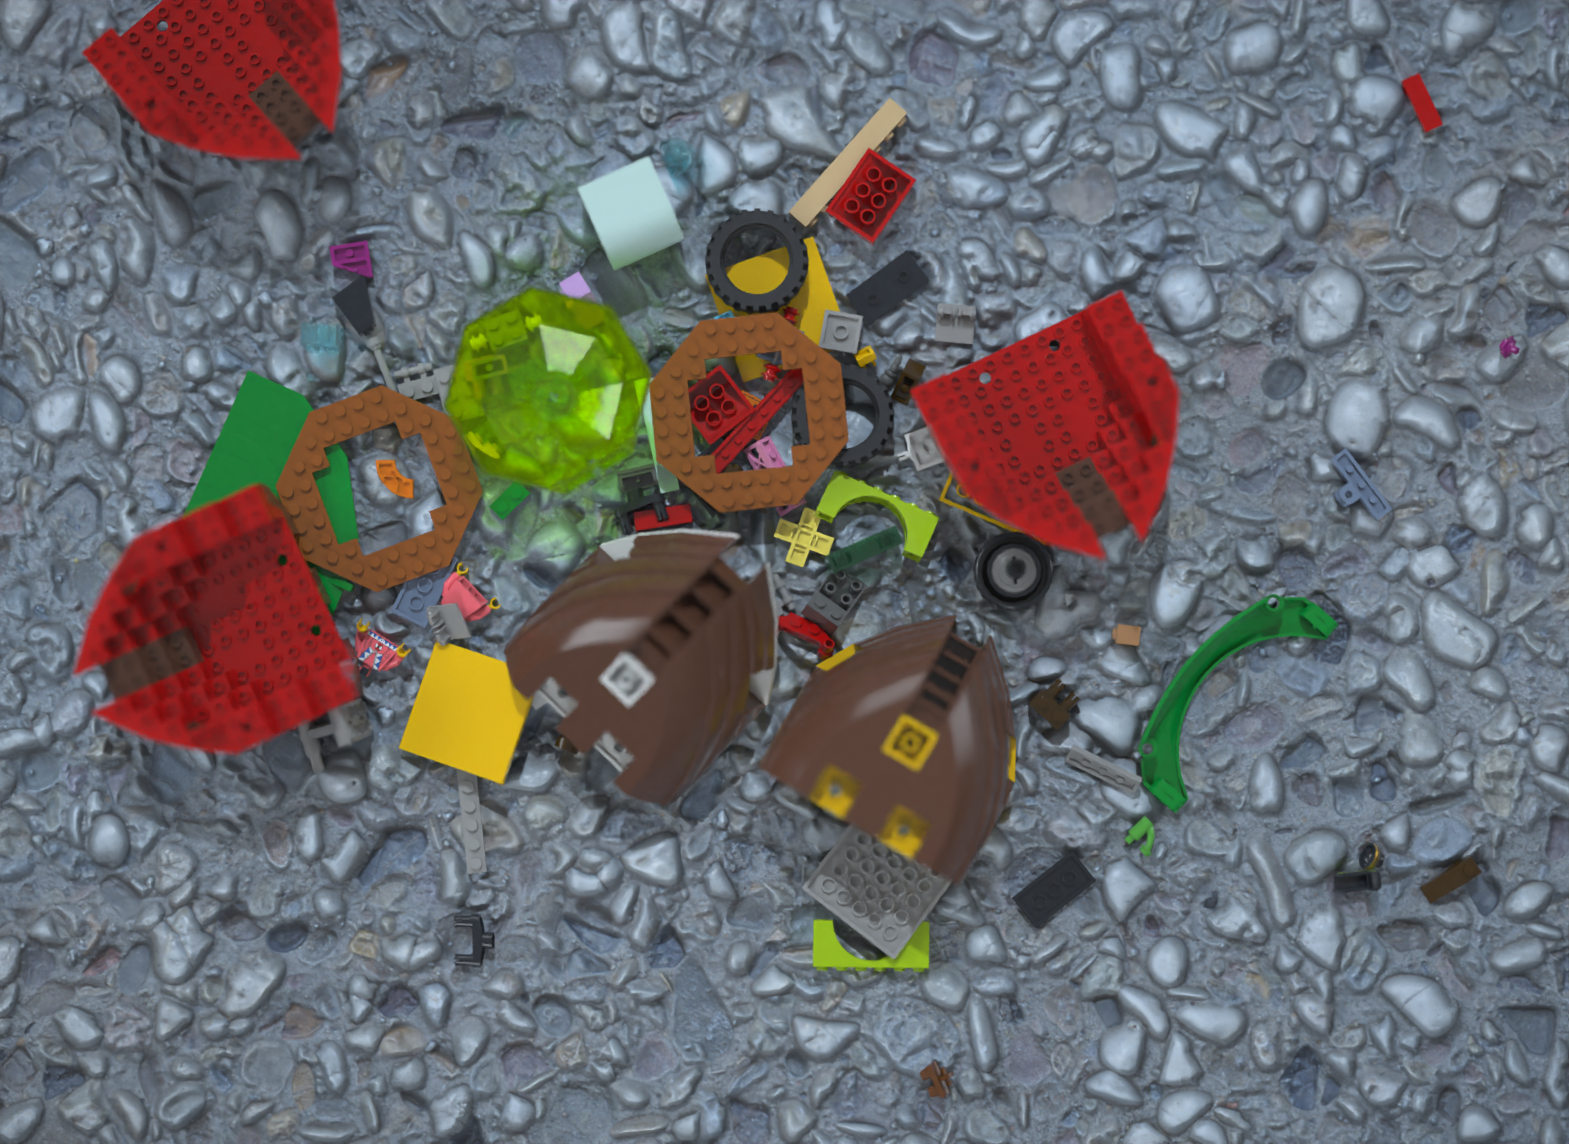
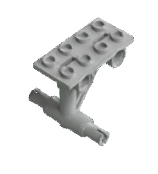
M361 698L329 710L330 721L315 725L313 719L297 725L299 736L305 749V755L310 758L313 773L325 769L320 754L322 747L319 738L335 734L338 747L372 735L373 726L367 718V706Z

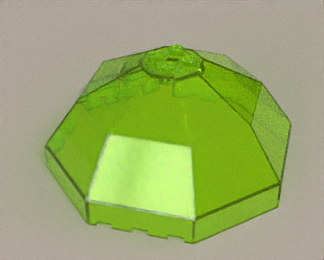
M530 285L463 326L443 408L484 475L567 495L594 479L596 476L593 471L597 468L605 472L633 455L653 374L611 305ZM552 392L554 395H559L555 403L548 400L550 398L549 394ZM595 459L594 462L588 464L589 461Z

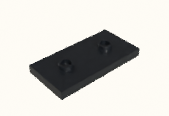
M906 250L846 294V297L859 315L863 316V320L869 326L930 280L908 250Z

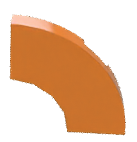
M376 460V469L383 484L398 496L414 499V480L400 474L396 461Z

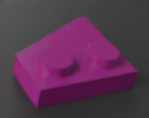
M368 241L329 247L333 267L374 278Z

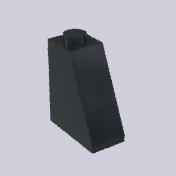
M362 275L333 296L332 299L360 336H368L375 330L374 327L377 324L368 281Z

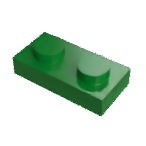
M516 480L489 507L504 520L530 493Z

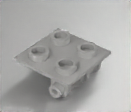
M938 303L935 341L973 344L976 306Z
M457 603L427 607L426 618H428L431 628H434L433 633H437L435 636L441 646L448 643L447 640L471 637Z

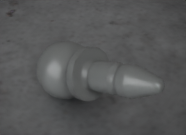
M902 355L894 359L890 368L885 369V373L879 378L881 383L885 384L887 388L894 384V378L897 377L895 372L901 364Z

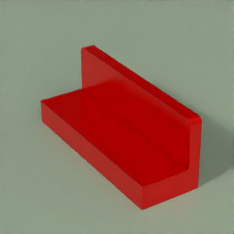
M690 504L666 507L670 518L668 520L664 519L662 522H658L654 509L634 512L635 531L639 532L693 523Z

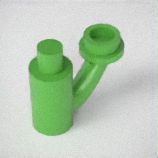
M1144 816L1128 831L1129 835L1124 840L1130 845L1134 840L1138 841L1147 833L1146 845L1142 844L1139 850L1146 857L1151 856L1152 853L1150 851L1155 838L1154 825Z

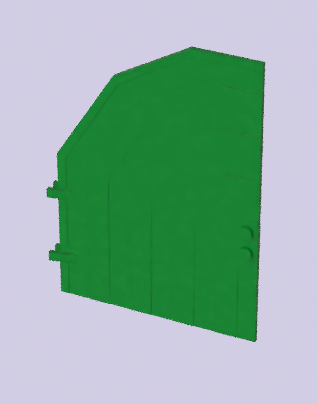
M247 371L183 516L258 483L268 486L270 491L281 502L276 484L309 412L314 410L305 396L251 371ZM337 443L324 448L330 467L314 472L313 475L339 544L356 538L359 541L348 457ZM280 555L279 563L285 566L288 563V558L285 555ZM305 560L309 569L316 568L332 602L327 604V608L331 616H333L344 589L353 592L355 585L348 582L349 579ZM317 625L312 627V633L315 636H319L321 633V629Z

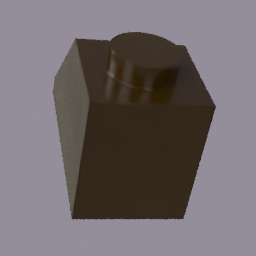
M909 358L891 394L892 399L907 406L911 399L909 391L917 387L926 366Z

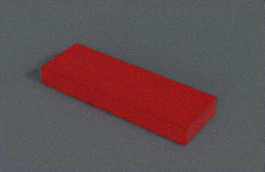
M1417 73L1402 80L1401 84L1424 133L1442 126V120L1420 74Z

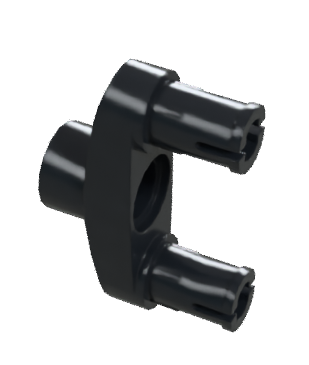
M642 488L628 491L626 493L628 502L613 512L615 519L619 522L623 536L628 535L629 532L630 534L634 532L629 519L631 513L651 506L654 507L658 522L670 518L664 504L666 502L664 495L652 494L644 496Z
M471 914V916L455 915L454 921H462L454 923L455 928L471 927L473 952L472 954H455L454 960L456 961H454L455 966L480 968L483 963L485 949H494V932H485L481 914Z

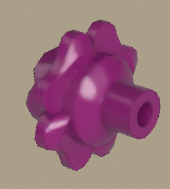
M1513 336L1503 339L1499 345L1500 354L1505 359L1510 357L1512 353L1517 355L1520 351V348L1516 347V340Z

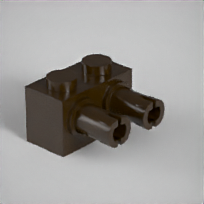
M1059 678L1047 690L1041 689L1028 702L1055 730H1058L1070 717L1069 711L1080 701L1078 696L1072 700L1075 694L1071 691L1061 703L1057 704L1055 702V697L1067 687L1064 683L1058 687L1062 682Z

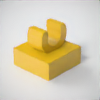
M870 345L853 354L856 362L862 369H867L866 364L869 362L874 367L876 366L875 360L877 357Z

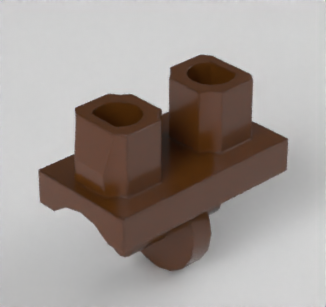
M936 1060L920 1071L923 1081L932 1079L934 1085L927 1088L931 1098L939 1096L941 1099L950 1093L948 1086L952 1084L950 1077L954 1075L953 1071L947 1072L945 1066L940 1068Z

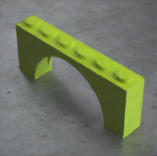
M834 470L814 516L832 523L837 514L849 505L859 502L880 504L893 512L902 525L905 537L902 556L919 563L939 517L932 511L919 509L914 503L902 501L896 495L886 494L881 488L866 485V482L861 479L855 480L843 471Z
M813 919V967H817V970H828V967H836L837 971H847V967H855V971H867V967H873L874 971H886V968H894V971H905V968H913L915 972H924V968H929V921H923L895 959L886 956L880 959L867 960L850 954L841 946L836 938L832 919Z

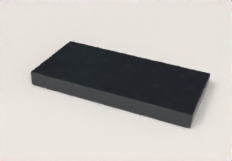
M1071 850L1015 894L1012 899L1033 926L1037 928L1096 880L1073 850Z

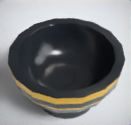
M1368 843L1360 853L1359 865L1365 870L1374 869L1375 867L1379 868L1384 863V854L1381 853L1377 845Z

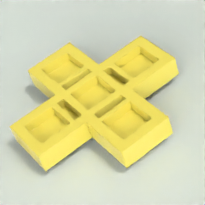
M805 507L798 525L780 518L774 537L791 543L786 562L803 568L809 550L828 556L834 538L816 532L821 519L814 516L815 510Z

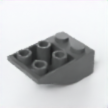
M836 564L801 614L833 635L868 585L839 564Z

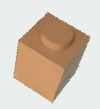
M1116 624V628H1112L1111 639H1114V644L1139 646L1141 627Z

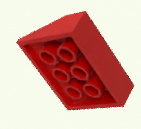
M868 148L825 211L858 237L873 246L916 184V179Z

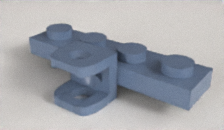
M1347 448L1330 459V462L1346 482L1334 493V497L1341 507H1346L1359 499L1375 521L1392 510L1391 506Z

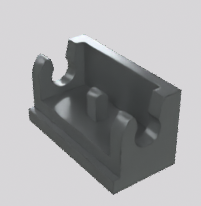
M654 463L616 472L621 493H626L636 488L643 489L659 485Z

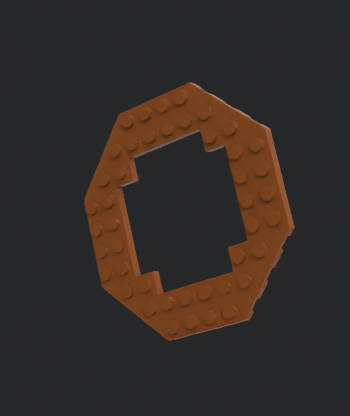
M777 312L700 321L649 383L657 462L720 513L797 505L849 441L841 363ZM781 352L783 371L802 369L810 444L791 446L793 466L717 474L715 455L695 457L688 381L707 379L705 360Z
M383 385L309 412L276 484L281 502L290 513L299 531L294 537L304 559L375 592H380L450 566L484 492L457 419ZM396 422L402 439L421 434L447 505L429 511L435 530L364 556L358 538L339 544L313 473L330 467L324 448Z

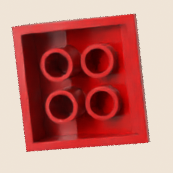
M718 364L706 373L707 379L697 380L688 387L692 423L709 445L755 411V408L721 364Z

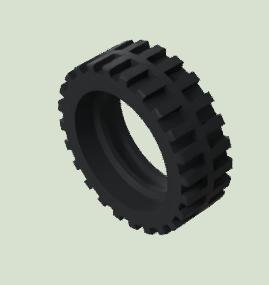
M755 208L754 211H747L746 209L742 210L740 214L730 215L729 219L725 222L722 221L719 224V228L712 233L711 240L706 248V272L710 285L714 289L715 294L723 300V303L727 306H732L738 312L744 311L750 315H753V313L766 314V312L778 311L779 308L784 305L787 306L794 297H797L805 283L808 272V252L801 232H798L796 226L792 222L787 221L785 216L774 214L772 210L767 212L761 211L760 208ZM750 230H764L776 235L784 243L789 254V270L785 279L777 288L763 294H751L740 290L730 281L725 270L724 259L728 246L738 235Z
M841 363L843 384L856 386L868 395L874 406L875 423L870 435L862 443L851 448L842 449L829 465L841 469L864 464L878 455L891 435L895 415L892 397L889 395L885 384L883 385L879 380V377L871 374L865 368L856 367L854 364L843 365V363ZM803 382L792 404L791 419L792 429L797 442L800 445H809L810 437Z

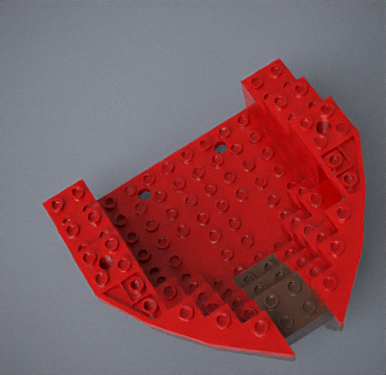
M162 0L122 36L111 27L82 52L150 134L193 150L247 160L302 161L303 158L297 153L296 149L325 125L333 134L335 133L342 63L340 25L334 0ZM161 22H166L168 28L165 31H159L158 25Z
M1122 290L1087 306L1081 312L955 372L948 375L945 373L909 391L932 441L952 477L958 482L960 488L967 496L1002 521L1046 543L1100 559H1105L1106 557L1098 539L1123 527L1128 529L1138 541L1144 540L1167 485L1177 438L1179 390L1163 356L1158 357L1143 324L1137 323ZM1053 340L1057 341L1060 345L1057 351H1052L1049 348V343ZM987 373L990 376L988 384H983L980 381L981 374Z
M263 483L251 485L220 501L212 502L183 517L168 521L137 536L110 573L89 616L73 674L76 676L100 667L115 701L92 711L93 715L147 739L192 750L240 753L347 703L362 694L363 687L361 685L360 669L349 638L342 640L327 608V604L332 603L316 568L309 569L294 537L299 531L290 513L270 491L268 486ZM280 555H285L288 558V563L285 566L279 563ZM314 625L319 626L321 629L319 636H315L312 633Z

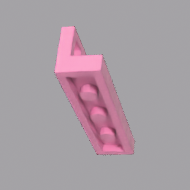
M770 436L755 442L743 450L754 470L762 469V465L766 468L786 466ZM756 448L759 453V459L754 457L752 449ZM803 497L797 505H789V508L785 510L782 506L775 508L781 517L805 504L806 501Z

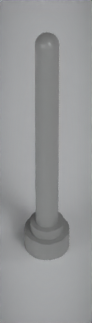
M380 336L366 340L367 348L374 352L387 387L398 392L380 349L382 347Z

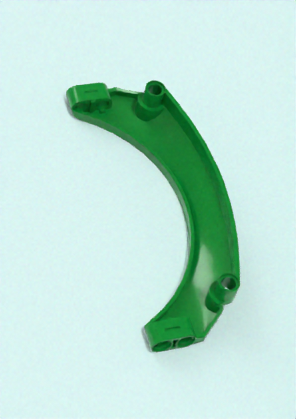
M1271 594L1246 608L1215 631L1193 652L1173 677L1147 723L1137 746L1139 755L1143 757L1140 760L1143 785L1175 814L1189 799L1181 776L1179 762L1181 728L1186 710L1197 688L1219 663L1246 646L1270 638L1302 636L1326 640L1339 624L1312 601L1310 602L1305 597H1280L1277 594ZM1270 598L1277 600L1275 608H1271L1268 605ZM1146 743L1150 744L1152 748L1149 754L1142 752V746Z

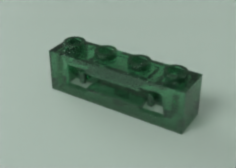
M895 525L823 556L829 573L834 574L903 543V540Z

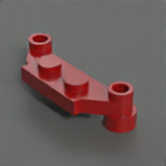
M791 612L789 615L778 617V634L780 631H784L819 647L817 654L823 660L833 655L834 641L817 624Z

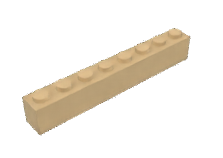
M889 98L790 209L788 214L804 229H807L808 226L812 228L819 220L817 216L821 212H826L825 210L830 205V201L839 192L867 149L870 148L878 154L882 149L880 145L884 141L888 142L893 137V130L897 126L901 128L907 121L905 118L907 112Z

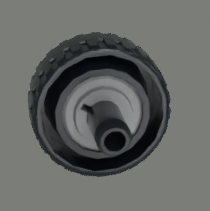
M1018 531L1001 533L989 539L979 550L973 566V578L980 595L990 605L1005 611H1021L1037 604L1048 592L1054 573L1053 562L1046 547L1037 538Z

